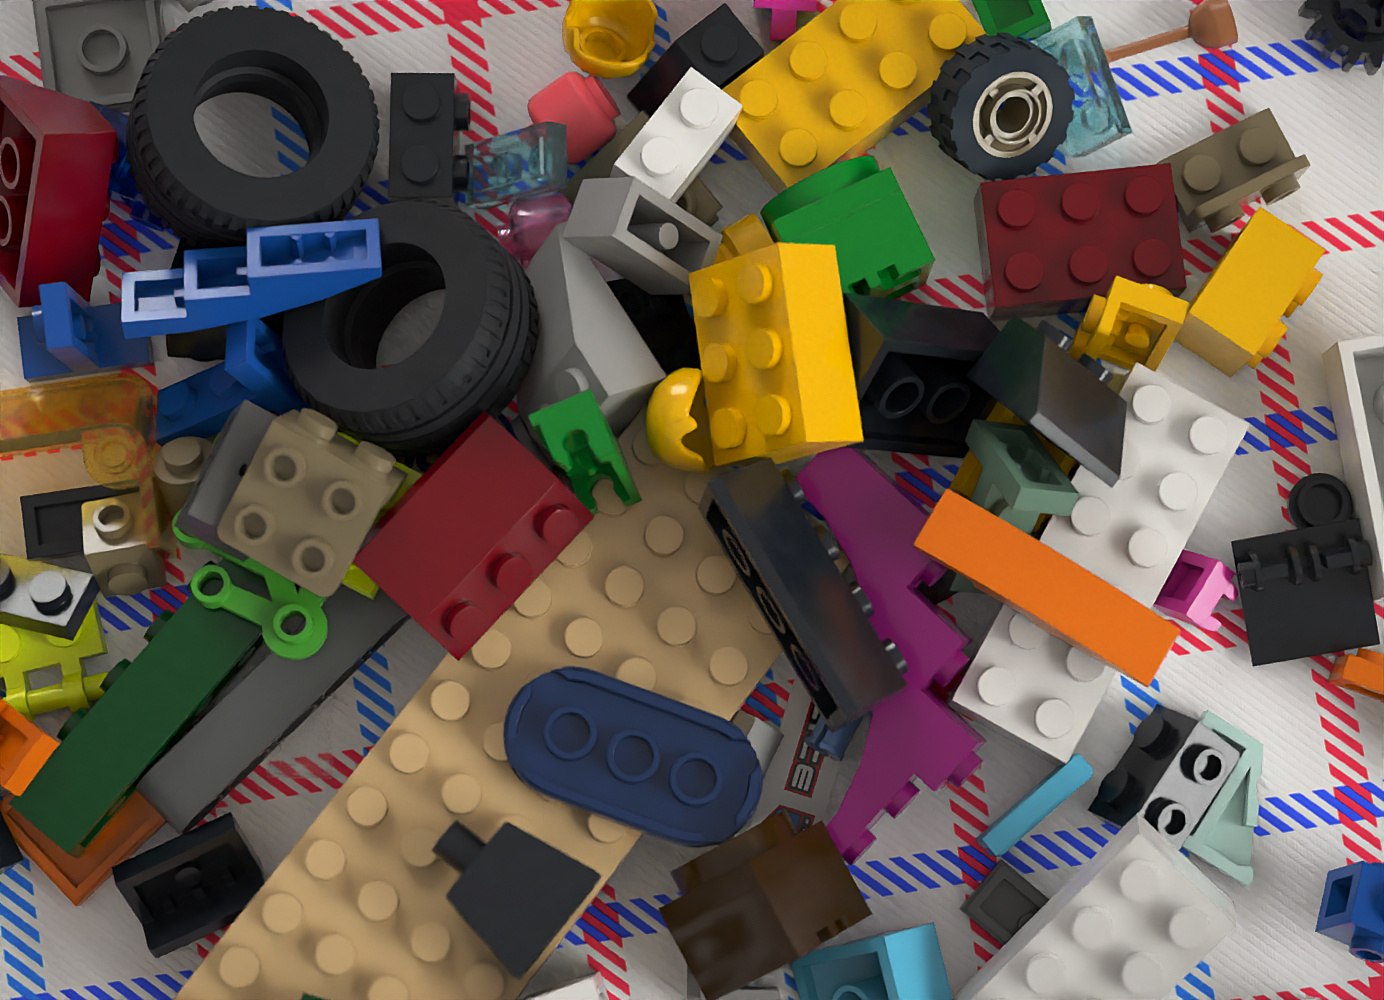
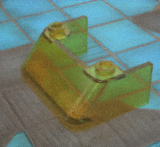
M115 373L0 391V458L81 446L85 469L94 481L110 489L140 487L147 549L166 560L179 558L177 539L153 471L154 457L162 447L155 441L157 395L148 383L131 373Z

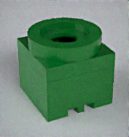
M868 155L852 158L812 174L776 195L760 211V215L774 244L835 245L842 295L843 293H851L895 300L925 286L935 261L931 249L891 168L889 167L881 171L874 156Z

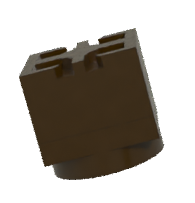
M786 810L671 871L670 874L682 896L658 909L706 1000H717L800 959L821 946L822 943L836 937L841 932L872 915L823 821L821 820L798 833Z

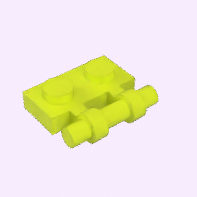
M96 598L73 641L0 624V681L4 680L6 686V697L2 698L31 721L36 722L37 715L67 707H69L72 713L80 708H92L93 701L99 700L105 694V691L100 686L110 671L88 676L84 662L85 659L109 654ZM61 666L63 674L62 683L34 690L31 689L29 673Z

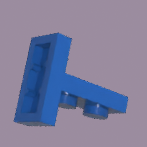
M66 282L39 285L41 305L33 306L32 315L17 317L24 379L29 383L154 365L151 336L125 339L121 324V302L91 306Z
M259 318L227 324L224 362L158 390L155 442L163 447L172 440L181 437L192 436L207 439L221 432L229 414L244 399L268 412L274 410L280 416L293 409L301 412L304 408L314 410L301 398V395L298 394L294 387V383H292L288 376L289 371L286 370L285 357L282 350V338Z

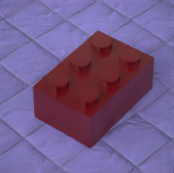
M1171 163L980 182L973 203L987 317L991 322L1009 320L1013 314L1019 318H1031L1086 312L1094 294L1105 298L1116 275L1138 284L1161 286L1177 298L1187 288Z

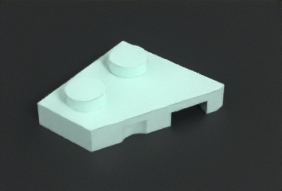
M1206 710L1203 711L1199 721L1239 752L1240 758L1181 848L1241 886L1249 887L1254 878V866H1251L1254 827L1258 826L1259 799L1257 798V783L1262 774L1264 744L1213 712Z

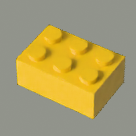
M775 243L688 274L715 467L747 466L769 457L772 458L775 464L863 441L835 245Z

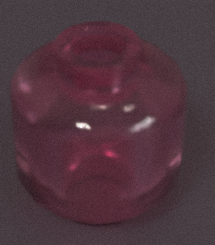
M554 193L519 199L513 202L509 210V224L497 226L499 243L521 264L524 271L558 223L568 222L574 205L573 200L565 193Z

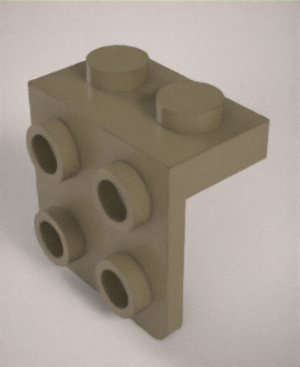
M306 408L302 409L301 412L293 409L274 419L270 424L217 527V533L224 543L317 596L328 597L339 588L380 509L397 496L408 474L393 466L396 459L383 448L365 441H361L359 445H356L335 433L338 429L337 424L323 414Z

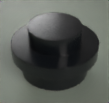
M1314 473L1300 479L1292 487L1287 499L1289 517L1298 529L1349 520L1352 513L1353 504L1348 488L1340 479L1326 473Z

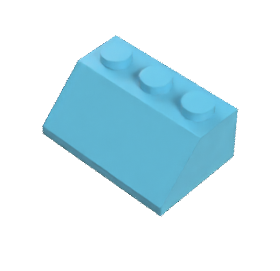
M934 922L815 949L791 963L800 1000H953Z

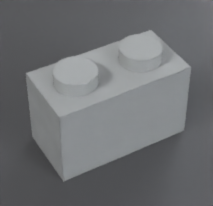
M635 176L583 179L562 235L563 239L651 295L691 294L688 274L713 265L723 235Z

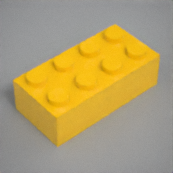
M837 0L722 89L743 105L729 136L778 195L812 174L840 162L860 157L925 107L927 103L931 102L932 93L930 89L933 80H937L941 73L940 67L946 59L950 60L957 53L956 49L964 43L968 45L976 41L975 37L987 33L959 0Z

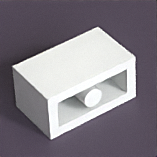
M691 67L614 163L610 178L635 176L673 203H676L732 132L743 105Z

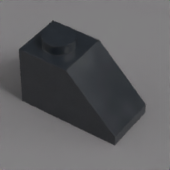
M724 3L676 39L626 95L627 100L638 113L645 110L651 118L691 67L722 90L764 57V50L728 5Z

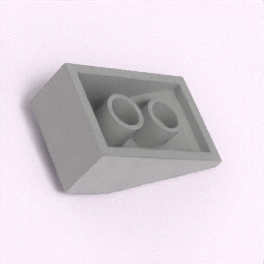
M567 221L558 223L524 269V273L527 274L534 288V298L538 304L539 322L537 325V345L528 374L516 393L519 415L527 426L530 436L538 444L551 467L555 466V463L534 430L528 415L591 389L616 438H618L647 403L656 386L667 377L590 256L562 238Z

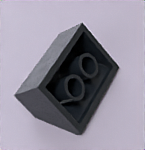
M843 293L842 298L863 441L842 447L964 458L969 450L965 439L973 419L986 420L997 403V400L966 377V375L999 334L1000 330L983 312Z

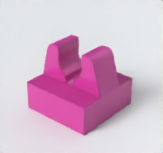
M754 0L753 7L772 9L770 40L785 41L796 31L797 11L816 12L817 0Z
M1183 549L1153 606L1164 615L1213 632L1217 631L1221 623L1212 617L1211 613L1220 598L1233 602L1238 598V589L1231 581L1235 573L1217 559Z

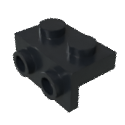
M1157 704L1151 714L1137 727L1134 740L1114 770L1104 777L1099 786L1097 796L1087 810L1105 824L1121 830L1139 813L1179 851L1239 760L1240 754L1201 721Z
M231 812L111 867L115 885L142 924L147 947L154 958H160L234 923L267 881L259 857Z

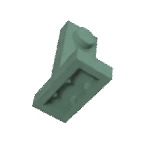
M973 419L965 442L982 465L983 470L971 498L972 503L1030 536L1040 513L1063 516L1071 515L1079 493L1030 426ZM950 569L942 576L950 591L986 594L975 588L972 581Z

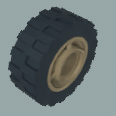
M997 32L996 36L984 34L975 37L976 41L968 45L964 43L955 50L957 53L950 60L946 59L940 67L941 73L937 80H933L930 89L932 93L931 102L927 103V115L931 118L929 128L932 137L939 141L940 144L937 146L946 155L974 175L978 174L985 180L1016 179V177L1023 174L1028 176L1036 172V168L1043 162L1047 163L1054 156L1053 152L1059 144L1062 145L1068 135L1066 131L1069 122L1072 123L1074 116L1072 100H1075L1074 88L1068 82L1070 76L1064 67L1057 64L1059 60L1053 55L1018 35L1015 38L1009 33ZM1006 100L1004 107L996 115L999 106Z

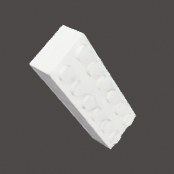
M1136 362L1125 374L1116 391L1127 402L1120 479L1111 488L1078 463L1068 478L1079 493L1071 515L1051 514L1044 522L1036 540L1059 552L1151 609L1245 436L1250 423ZM1000 602L946 703L951 708L1055 766H1060L1068 763L1117 671L1032 624L1031 618Z

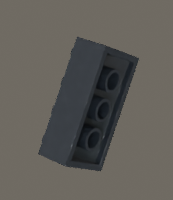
M769 457L719 475L707 482L698 509L831 733H834L899 695L908 686L902 676L908 672V666L896 644L890 638L881 641L868 618L874 615V610L861 586L856 581L847 584L834 563L840 559V554L828 531L821 524L813 528L802 510L801 505L806 503V497L799 482L788 468L779 471L772 458Z

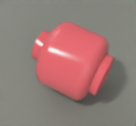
M569 71L528 100V114L533 123L526 127L524 131L532 145L545 160L555 154L562 162L568 165H575L616 136L617 126L614 119L621 115V112L612 96L595 75L590 74L585 78L578 72Z

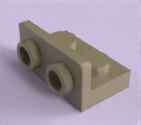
M1269 107L1157 163H1171L1177 212L1189 233L1205 225L1208 226L1211 233L1219 231L1244 217L1245 213L1241 207L1263 197L1266 205H1271L1286 198L1301 188L1297 180L1311 166L1305 154L1299 157L1295 156Z

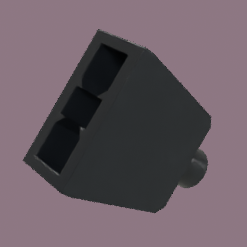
M456 819L431 850L461 875L446 894V900L508 972L519 982L600 882L602 877L593 868L507 821L499 828L490 841L486 843Z

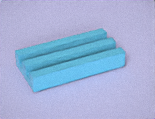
M1079 753L1071 755L1067 764L1057 766L975 840L989 856L1001 857L1093 776V768Z

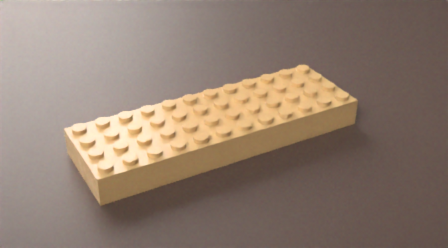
M645 404L618 438L642 501L625 507L614 492L612 481L601 479L594 483L591 488V496L597 502L598 512L593 514L595 517L459 661L449 652L446 654L173 1000H301L303 993L326 1000H517L644 833L548 799L528 788L513 771L504 748L503 729L509 705L521 687L534 678L536 679L541 674L551 672V670L573 666L597 671L715 714L728 721L732 720L736 712H738L783 653L698 509L707 482L719 475L731 472L733 469L729 466L715 467L714 465L707 474H700L676 469L662 463L653 455L647 441L645 421L647 404ZM838 549L840 559L834 563L843 575L850 561ZM456 819L486 843L490 841L499 828L507 821L593 868L602 875L600 882L520 982L508 972L446 900V894L461 875L431 850Z

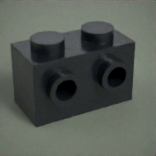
M391 73L388 198L391 203L407 199H422L423 201L435 200L436 202L446 203L450 207L459 208V193H469V156L460 155V131H470L471 102L469 93L460 92L455 73Z

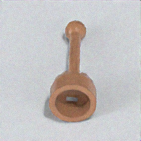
M1205 0L1199 3V6L1192 11L1187 26L1110 50L1095 47L1087 53L1086 65L1091 71L1102 72L1108 68L1110 62L1188 38L1193 39L1194 42L1202 47L1212 49L1238 43V32L1231 6L1228 0Z

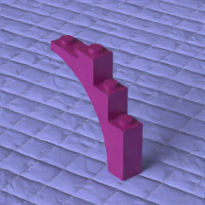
M838 447L817 453L798 474L796 479L805 497L827 521L851 562L857 582L867 595L874 610V615L869 618L870 623L881 641L890 638L896 644L908 666V672L902 675L908 686L896 697L873 709L860 765L839 810L826 826L843 860L852 866L877 840V837L870 830L887 812L895 819L920 793L921 790L913 784L917 778L921 779L933 792L943 789L948 783L956 789L960 788L983 763V760L976 752L987 740L930 688L935 682L944 688L962 671L970 660L963 651L973 641L917 589L922 581L929 587L932 586L949 569L916 551L913 546L931 514L862 450Z

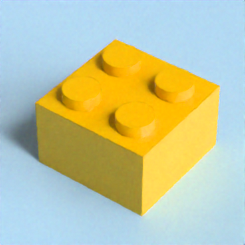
M1259 207L1236 234L1190 302L1184 323L1174 340L1230 378L1244 365L1254 370L1263 357L1266 359L1288 328L1287 325L1279 321L1280 317L1284 315L1289 318L1298 305L1302 306L1324 274L1314 267L1326 250L1273 214Z

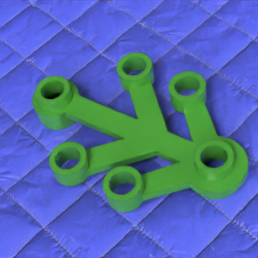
M218 434L217 437L215 438V440H214V442H213V446H214V444H215V442H216V440H217L219 434ZM179 510L173 518L172 528L182 546L192 550L203 548L264 577L272 599L270 601L234 586L228 573L222 567L205 565L199 568L191 579V590L196 600L206 608L215 609L221 607L261 626L266 645L275 655L283 659L301 660L315 654L324 644L328 633L327 618L321 608L327 597L317 596L303 587L297 592L293 581L251 557L243 562L196 537L184 535L181 529L174 526L181 512ZM216 577L224 581L223 588L218 594L206 596L201 593V587L205 580ZM292 616H299L306 620L305 628L297 635H288L282 631L284 622Z

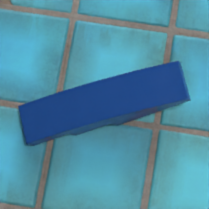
M376 218L246 228L247 246L184 250V268L122 273L121 324L125 339L191 332L257 319L317 302L382 277L379 220Z

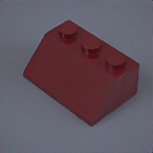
M0 75V286L18 308L41 305L39 285L66 282L84 300L90 302L93 278L99 274L101 267V256L98 246L102 222L108 218L110 211L108 184L111 166L116 163L119 156L117 131L88 101Z
M483 411L370 529L352 562L459 661L595 516L549 469L492 416Z

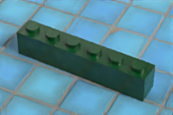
M224 558L218 563L217 566L222 567L228 573L234 586L272 601L264 577ZM210 560V561L207 562L205 565H217V564H216L215 562H213L212 560ZM216 577L205 580L201 587V593L206 596L218 594L223 588L224 581ZM191 581L187 586V590L191 593L190 597L175 613L167 609L158 616L144 635V639L148 642L147 646L132 663L127 658H124L108 673L100 686L105 691V694L89 712L84 708H80L64 723L57 734V738L62 743L51 754L20 797L15 795L8 803L67 854L79 858L136 793L135 787L144 775L189 732L265 644L261 626L221 607L210 609L202 606L196 600L191 590ZM295 583L297 592H299L302 586Z

